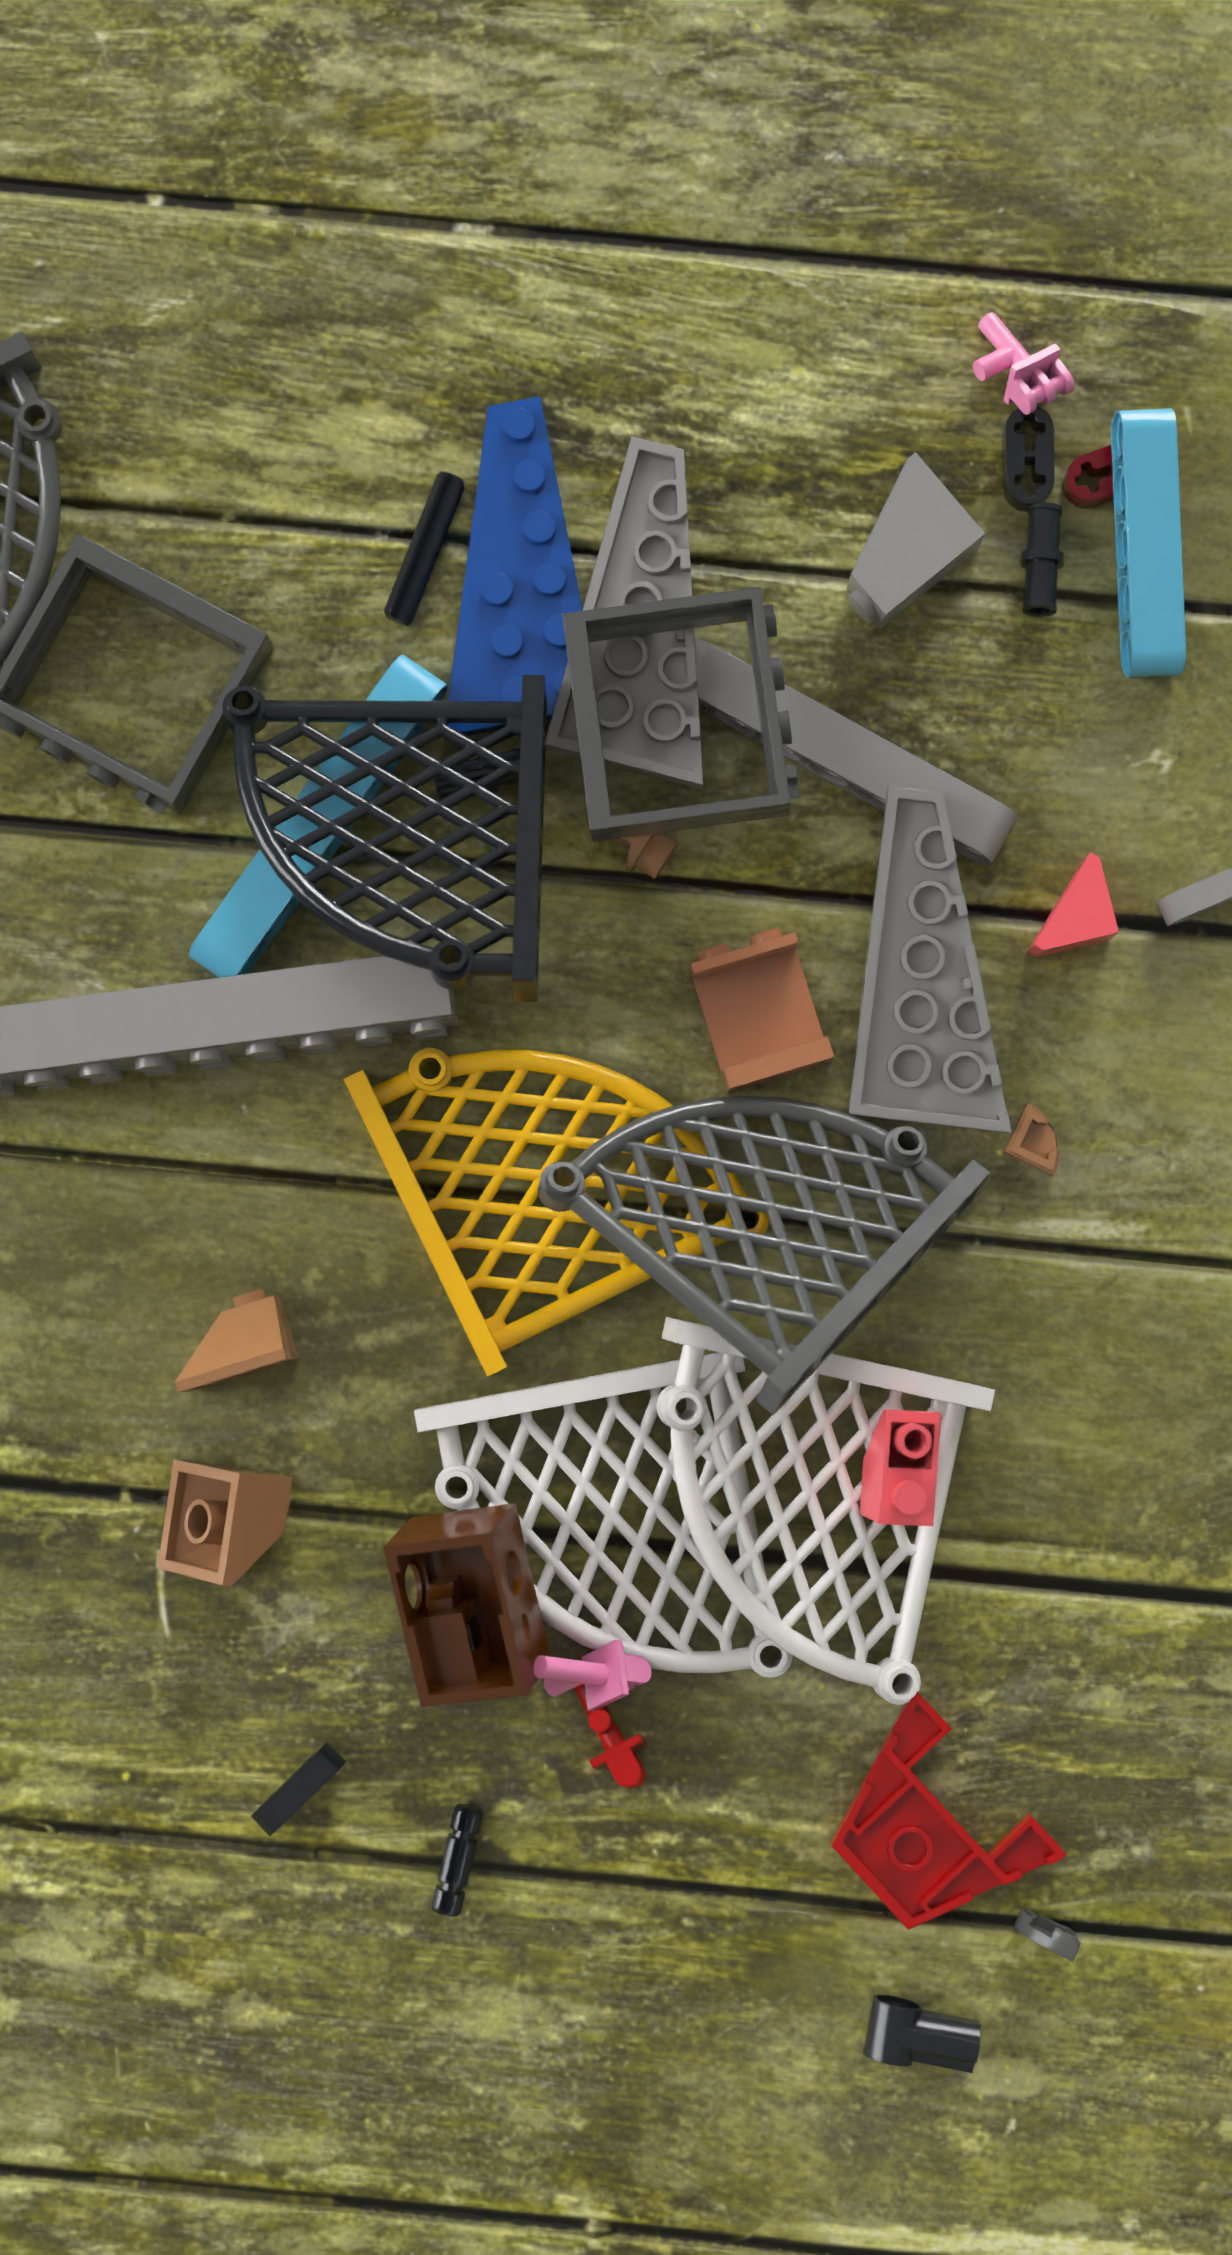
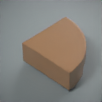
M1027 1103L1003 1154L1052 1177L1055 1175L1059 1163V1148L1055 1133L1046 1116L1035 1106Z

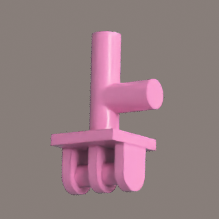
M994 312L985 315L980 320L978 328L996 348V351L974 361L973 370L980 381H985L1011 368L1004 396V402L1008 406L1015 403L1024 414L1028 415L1036 410L1038 403L1041 402L1044 405H1048L1054 402L1057 393L1065 396L1074 391L1073 377L1058 359L1060 348L1056 344L1030 356Z
M617 1639L582 1656V1661L540 1655L536 1658L533 1665L535 1676L544 1679V1688L550 1696L556 1697L581 1684H585L588 1711L600 1709L629 1695V1691L635 1685H642L648 1682L652 1674L648 1661L641 1656L624 1654L623 1641Z

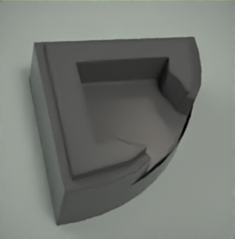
M1027 1908L1020 1910L1013 1926L1027 1938L1070 1961H1074L1081 1944L1071 1928Z

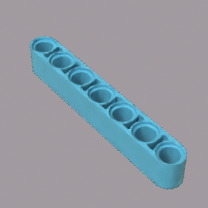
M402 654L388 668L366 701H442L448 690V685ZM349 723L338 740L366 726L367 723ZM379 723V726L407 742L418 736L427 723ZM371 736L349 749L372 761L394 748ZM336 755L321 763L316 770L335 781L358 767ZM401 759L383 769L392 773ZM370 775L347 787V789L369 801L376 796L384 783ZM309 780L296 799L300 800L322 787ZM333 795L311 808L328 819L334 820L356 807ZM296 815L275 828L296 841L319 827L300 815ZM354 822V823H352L351 825L345 827V829H347L348 831H351V829L354 827V825L356 824V822ZM330 835L308 848L325 859L330 860L343 841ZM260 849L202 929L189 952V958L218 978L249 974L300 903L277 876ZM297 855L292 856V859L304 874L317 868Z

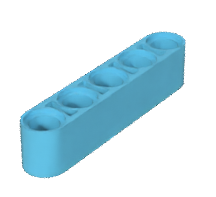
M1172 408L1120 410L1114 413L1112 420L1111 449L1122 671L1126 678L1177 676L1183 673L1185 667L1186 636L1176 417Z

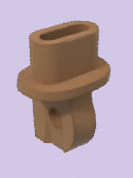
M663 833L612 839L629 849L626 870L632 872L637 867L654 879L660 874L678 845L676 841Z

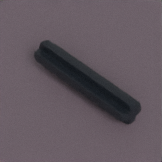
M442 471L435 478L384 608L386 618L395 623L409 626L413 622L465 489L463 480L456 475Z

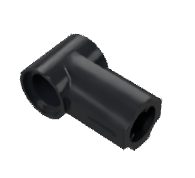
M874 1995L863 2054L872 2060L889 2065L911 2066L914 2061L972 2073L977 2063L980 2049L981 2024L978 2020L923 2010L920 2004L908 1999L890 1995Z

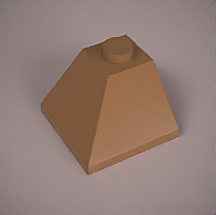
M259 1289L232 1298L235 1308L222 1311L176 1379L175 1385L178 1393L198 1391L298 1360L299 1355L281 1296L266 1297L264 1289Z
M174 1459L157 1569L222 1586H232L284 1534L287 1512L290 1507L292 1477L259 1470Z

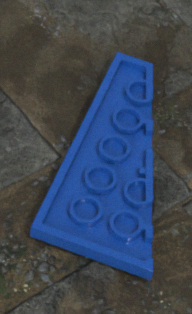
M539 396L488 406L448 701H522L523 675H545L548 721L552 720L568 663L562 614L582 611L583 608L541 397ZM448 723V726L465 736L497 731L505 727L506 723Z

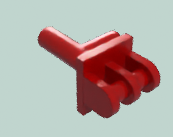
M585 1684L575 1687L574 1690L588 1716V1725L597 1733L606 1751L589 1760L592 1767L601 1770L608 1766L619 1785L629 1789L640 1787L645 1781L646 1771L636 1750L647 1745L644 1736L637 1734L625 1741L608 1706L588 1711Z

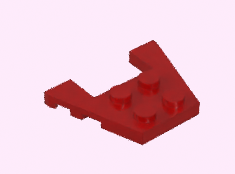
M919 1692L908 1703H905L830 1841L831 1846L908 1930L973 1901V1897L1001 1884L1005 1886L1023 1878V1874L1045 1864L1051 1865L1060 1861L1067 1855L1030 1813L988 1852L984 1851L911 1771V1767L952 1730Z

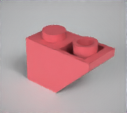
M883 1409L863 1458L860 1515L878 1524L934 1525L941 1422L940 1412Z

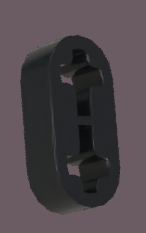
M1039 406L1028 415L1024 414L1019 408L1015 409L1008 417L1002 435V483L1004 498L1010 506L1024 512H1028V507L1031 504L1046 502L1054 485V426L1048 412ZM1024 421L1031 422L1033 431L1041 432L1036 435L1031 451H1025L1024 435L1015 433V431L1020 430ZM1025 465H1032V481L1042 485L1036 488L1033 496L1025 495L1024 487L1015 485V483L1020 482L1025 471Z
M326 1742L266 1799L251 1817L271 1836L332 1778L346 1761Z

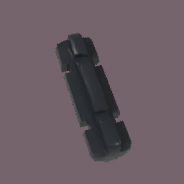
M457 1804L453 1811L450 1824L453 1833H449L438 1876L441 1885L436 1886L432 1902V1910L441 1915L456 1917L459 1916L462 1910L466 1893L462 1891V1888L467 1887L478 1841L474 1839V1836L480 1832L484 1815L483 1810L476 1806Z

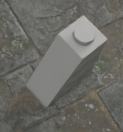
M916 452L906 460L853 568L847 585V590L850 592L847 599L854 611L865 621H869L872 618L880 629L976 552L985 536L984 531Z

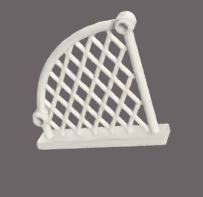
M666 1317L661 1339L683 1344L675 1384L666 1387L660 1393L657 1400V1413L662 1422L671 1427L674 1475L682 1510L695 1545L711 1575L733 1605L751 1624L783 1650L808 1665L838 1678L873 1687L880 1697L892 1704L901 1705L908 1703L919 1692L921 1685L920 1674L911 1662L966 1406L991 1411L995 1389L831 1353L776 1414L772 1415L756 1432L747 1406L761 1392L768 1376L762 1372L742 1392L733 1362L735 1356L746 1358L743 1354L707 1325ZM758 1337L773 1351L776 1349L773 1340ZM788 1344V1346H789L792 1350H794V1349L798 1346V1345ZM705 1349L723 1353L721 1362L698 1385ZM819 1374L849 1380L847 1390L828 1410H826L817 1383ZM724 1377L733 1403L713 1423L705 1396ZM861 1383L890 1389L889 1398L869 1420L859 1393ZM902 1392L931 1398L930 1408L927 1411L941 1413L934 1525L918 1526L914 1544L910 1543L904 1525H891L898 1548L880 1567L871 1541L887 1524H878L873 1521L866 1528L863 1516L860 1515L858 1504L861 1500L862 1480L853 1489L845 1462L863 1443L867 1451L883 1409L903 1410L901 1396ZM809 1395L817 1422L798 1441L789 1415ZM685 1398L687 1403L686 1410L677 1416L675 1412L676 1404L679 1400ZM851 1405L859 1430L840 1450L831 1424ZM738 1416L746 1443L727 1463L718 1436ZM701 1423L704 1434L694 1444L693 1428ZM780 1425L789 1452L769 1472L761 1445ZM822 1434L830 1461L811 1480L803 1454ZM709 1447L717 1474L700 1490L695 1461ZM751 1456L760 1482L740 1502L732 1475ZM794 1465L802 1491L782 1510L774 1485ZM835 1474L844 1500L825 1519L816 1493ZM723 1487L731 1513L713 1530L704 1505ZM765 1495L773 1522L754 1541L745 1515ZM807 1504L815 1531L796 1550L788 1523ZM849 1513L857 1539L838 1559L830 1532ZM736 1526L745 1552L732 1565L720 1542ZM778 1535L787 1561L767 1581L759 1554ZM820 1544L829 1569L809 1589L801 1563ZM862 1552L870 1579L851 1598L843 1571ZM909 1555L911 1560L899 1613H895L885 1579ZM748 1566H750L758 1589L756 1594L747 1587L740 1577ZM792 1574L800 1601L781 1620L772 1594ZM834 1583L842 1609L823 1628L814 1603ZM875 1591L884 1617L864 1636L856 1611ZM804 1613L814 1641L792 1629V1626ZM846 1622L856 1648L854 1659L830 1650L828 1641ZM892 1625H896L890 1656L879 1661L877 1665L867 1663L868 1651ZM900 1674L898 1683L892 1686L894 1678Z
M717 1352L704 1355L698 1385L721 1362L723 1353ZM734 1357L733 1366L736 1373L745 1371L743 1357ZM680 1360L414 1410L418 1433L435 1429L437 1431L443 1470L436 1479L435 1492L442 1504L457 1511L480 1508L476 1500L479 1491L490 1501L488 1507L508 1504L504 1497L514 1473L532 1491L533 1495L523 1519L519 1516L525 1546L528 1543L546 1562L537 1586L535 1584L534 1586L542 1620L552 1628L592 1650H596L616 1639L622 1640L624 1654L645 1658L651 1669L679 1673H722L753 1669L757 1674L767 1678L778 1677L788 1670L793 1655L780 1648L754 1626L755 1636L749 1642L748 1647L732 1648L731 1636L741 1612L731 1603L722 1626L703 1606L714 1577L711 1575L693 1538L690 1536L691 1532L686 1518L684 1517L680 1525L662 1506L672 1479L676 1482L672 1447L667 1456L649 1434L658 1414L657 1400L662 1392L661 1387L675 1384ZM724 1377L707 1394H710L715 1421L733 1403ZM649 1389L651 1399L639 1425L621 1406L618 1395ZM606 1397L608 1406L596 1434L576 1412L575 1403ZM563 1406L564 1416L555 1439L552 1441L533 1420L531 1411ZM675 1409L677 1416H679L680 1413ZM520 1414L521 1423L511 1449H509L490 1429L488 1419ZM616 1418L635 1438L625 1464L606 1444ZM737 1418L718 1436L727 1463L742 1448ZM476 1422L478 1431L464 1462L458 1425ZM572 1426L592 1446L582 1472L563 1453ZM693 1429V1442L695 1444L701 1436ZM529 1434L548 1453L538 1480L519 1460ZM486 1442L505 1462L495 1489L476 1469ZM709 1447L701 1454L706 1463L699 1478L700 1490L712 1480L716 1471ZM644 1449L663 1468L653 1495L634 1475ZM600 1457L620 1477L610 1503L591 1484ZM745 1463L732 1475L740 1502L750 1493ZM557 1464L576 1484L566 1511L547 1491ZM452 1477L463 1478L468 1486L466 1494L461 1496L452 1494L448 1488L449 1479ZM628 1488L648 1507L638 1534L619 1514ZM585 1495L604 1515L595 1541L575 1522ZM708 1501L704 1505L708 1517L718 1527L725 1518ZM542 1504L561 1523L551 1550L532 1530ZM752 1508L745 1516L755 1541L759 1535L754 1508ZM657 1518L676 1538L666 1564L647 1545ZM613 1526L633 1546L623 1573L604 1553ZM735 1526L720 1544L725 1551L730 1535L736 1533L741 1556L745 1551ZM570 1534L589 1554L580 1580L560 1561ZM685 1549L704 1568L694 1595L675 1575ZM761 1552V1553L759 1554V1557H760V1560H761V1563H762V1566H763V1569H764V1572H765L764 1561H763V1556H762V1552ZM641 1557L661 1577L651 1604L632 1584ZM598 1565L617 1584L608 1611L588 1591ZM748 1566L743 1571L745 1584L756 1594L758 1589L750 1566ZM555 1573L574 1593L568 1610L546 1595ZM670 1588L689 1607L679 1634L660 1614ZM626 1596L646 1616L636 1642L616 1622ZM583 1604L602 1624L601 1629L578 1617ZM698 1618L719 1640L720 1650L693 1651L688 1645ZM654 1627L660 1631L675 1649L648 1645ZM766 1646H775L779 1649V1656L773 1662H764L760 1659L762 1649Z

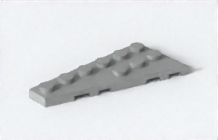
M631 437L582 611L692 596L684 449ZM694 628L589 642L605 765L704 790ZM567 663L546 737L545 747L547 750L581 758L569 663Z
M888 786L848 1114L1012 1133L990 1030L991 1025L975 946L972 941L967 916L965 896L962 891L956 861L957 856L944 792Z

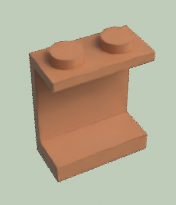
M780 928L767 930L749 938L750 946L730 951L728 944L714 946L697 953L699 961L690 965L691 978L727 1094L831 1063L834 1059L829 1037L823 1036L796 950L799 943L796 932L782 935Z

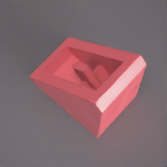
M1090 852L1081 862L1029 947L1028 954L1038 958L1109 941L1119 933L1101 860L1098 856Z

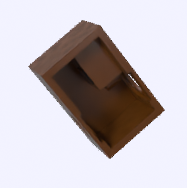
M516 1503L411 1517L384 1546V1552L421 1707L528 1695L539 1679L533 1671L536 1658L540 1655L550 1656ZM408 1565L414 1573L417 1586V1599L414 1608L408 1600L405 1587V1574Z

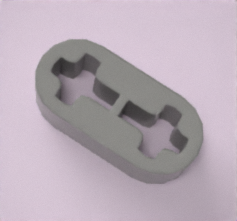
M1232 868L1158 900L1156 903L1167 927L1232 901Z

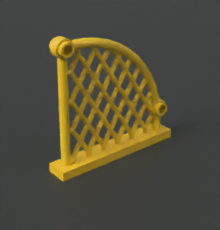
M425 1048L418 1051L412 1057L408 1070L373 1087L364 1070L343 1079L487 1377L508 1368L501 1353L502 1351L651 1279L647 1273L635 1263H632L621 1251L592 1250L601 1236L593 1228L590 1229L579 1248L552 1245L565 1222L588 1223L572 1210L557 1212L547 1207L532 1205L539 1196L538 1186L541 1174L548 1165L560 1162L568 1148L588 1149L592 1144L600 1140L576 1136L590 1113L617 1116L606 1134L608 1135L627 1124L631 1117L640 1118L649 1113L673 1106L658 1093L634 1079L598 1063L565 1054L537 1050L495 1049L447 1056L439 1049ZM434 1062L441 1066V1071L436 1078L426 1079L422 1077V1068L427 1063ZM515 1071L503 1091L475 1089L485 1072ZM529 1071L556 1075L543 1096L516 1093ZM469 1075L462 1087L448 1086L452 1077ZM568 1078L593 1085L584 1100L560 1098L557 1096ZM604 1090L627 1100L625 1104L597 1101ZM415 1091L400 1117L390 1123L382 1106ZM426 1096L454 1098L440 1122L413 1119ZM467 1100L495 1103L481 1126L454 1123ZM508 1104L536 1107L522 1130L494 1128ZM549 1108L577 1111L563 1135L535 1132ZM674 1129L676 1137L687 1147H680L681 1151L708 1156L700 1133ZM402 1130L432 1133L419 1156L409 1162L396 1133ZM659 1133L647 1138L645 1143L657 1145L663 1134ZM445 1135L474 1137L459 1161L432 1158ZM486 1139L514 1142L500 1165L473 1162ZM527 1143L555 1146L541 1170L513 1167ZM633 1160L626 1173L639 1175ZM674 1166L664 1181L673 1183L679 1181ZM705 1168L712 1177L714 1184L707 1187H694L721 1192L713 1169ZM421 1169L452 1172L436 1198L428 1201L415 1172ZM594 1172L585 1179L584 1192L587 1187L605 1188L602 1179L596 1176ZM727 1172L734 1194L747 1197L735 1174ZM464 1174L492 1176L478 1200L451 1197ZM506 1178L533 1181L519 1204L491 1202ZM616 1184L622 1201L628 1191L645 1193L644 1189ZM658 1192L663 1207L670 1194ZM608 1200L604 1208L610 1213L612 1208ZM699 1200L702 1212L709 1202ZM649 1206L646 1209L647 1212H651ZM441 1208L471 1211L456 1236L447 1240L434 1212ZM726 1211L724 1219L712 1224L734 1229L728 1211ZM751 1211L756 1217V1225L752 1229H747V1231L763 1235L769 1225L768 1216L766 1213ZM688 1212L685 1219L692 1220L690 1212ZM484 1213L511 1216L498 1239L470 1237ZM525 1217L552 1220L538 1244L510 1241ZM624 1219L620 1220L627 1228L634 1229L633 1233L641 1240L648 1230L657 1231L654 1225ZM670 1229L671 1233H679L684 1237L675 1242L679 1253L694 1256L704 1253L697 1234ZM711 1237L715 1247L729 1241ZM458 1248L488 1250L489 1253L476 1274L466 1280L452 1251ZM664 1248L657 1251L660 1256L666 1257ZM503 1252L531 1255L516 1279L489 1276ZM544 1257L572 1259L558 1283L530 1280ZM585 1261L619 1264L621 1267L620 1270L571 1294L567 1291ZM478 1287L509 1290L494 1315L485 1319L472 1290ZM522 1292L556 1295L558 1298L557 1301L506 1325L504 1321Z

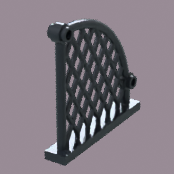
M523 675L522 701L265 700L263 694L253 687L239 686L232 689L226 695L222 708L226 722L234 732V768L238 793L245 817L261 852L280 880L295 897L324 923L353 942L385 957L431 970L434 981L443 988L460 989L469 984L474 976H512L515 1002H538L546 761L545 741L547 731L545 675ZM268 722H297V725L266 742H255V734L259 733ZM310 722L367 723L366 726L338 741L309 724ZM379 723H436V726L406 742L379 726ZM448 723H506V726L475 742L448 726ZM301 736H305L324 747L301 761L280 749V747ZM374 736L394 749L369 761L349 748ZM443 736L462 747L463 750L439 761L419 748ZM512 736H520V763H511L489 749ZM255 754H267L288 768L263 780L258 777ZM336 755L358 767L335 781L314 769L317 765ZM408 756L428 769L403 781L383 768ZM477 756L498 769L474 782L453 768ZM302 775L322 788L297 800L277 787ZM370 775L391 787V789L369 801L347 789V787ZM511 775H519L518 803H510L487 788ZM438 776H442L462 789L437 801L417 788ZM262 793L285 806V808L269 816ZM336 795L356 808L334 820H330L311 807ZM404 795L425 807L424 810L404 821L381 809ZM476 796L496 809L475 821H471L451 808ZM296 815H300L319 828L295 841L274 827ZM369 815L388 826L389 829L365 841L345 829V827ZM438 815L460 828L439 841H435L415 829ZM510 815H518L517 843H508L486 830V828ZM333 835L353 848L329 861L308 847ZM402 835L424 848L402 861L379 849ZM474 836L493 847L494 850L470 862L450 850V848ZM297 855L317 868L304 874L296 865L292 856ZM366 855L388 869L366 881H362L342 868ZM509 855H516L515 884H507L484 869ZM438 856L458 868V870L434 882L413 868ZM330 875L351 889L330 899L314 883ZM401 876L422 890L397 902L377 890V888ZM471 876L493 889L470 903L447 890ZM365 896L385 908V910L362 921L342 907ZM507 896H515L514 925H506L482 910ZM433 897H437L457 910L432 923L411 909ZM399 917L420 931L403 939L382 931L378 927ZM469 917L492 930L469 944L445 931ZM506 937H513V954L479 953ZM431 938L440 942L434 948L421 945ZM450 963H458L454 966H447Z

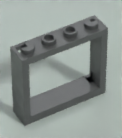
M77 533L0 670V729L19 739L22 738L24 732L42 740L39 748L63 763L68 764L72 757L90 766L86 772L89 776L112 789H115L119 782L137 791L134 796L137 802L159 814H162L166 807L182 814L229 729L222 708L226 695L232 689L239 686L252 687L274 647L268 635L263 631ZM91 575L243 655L170 787L18 707L19 702Z
M761 587L562 614L588 819L593 842L789 816L790 799L799 798L796 765L785 766L783 745L792 744L791 725L788 711L778 712L775 691L785 690L781 657H770L768 638L777 637L776 616L774 615L773 604L763 605ZM746 621L770 795L611 816L589 642Z

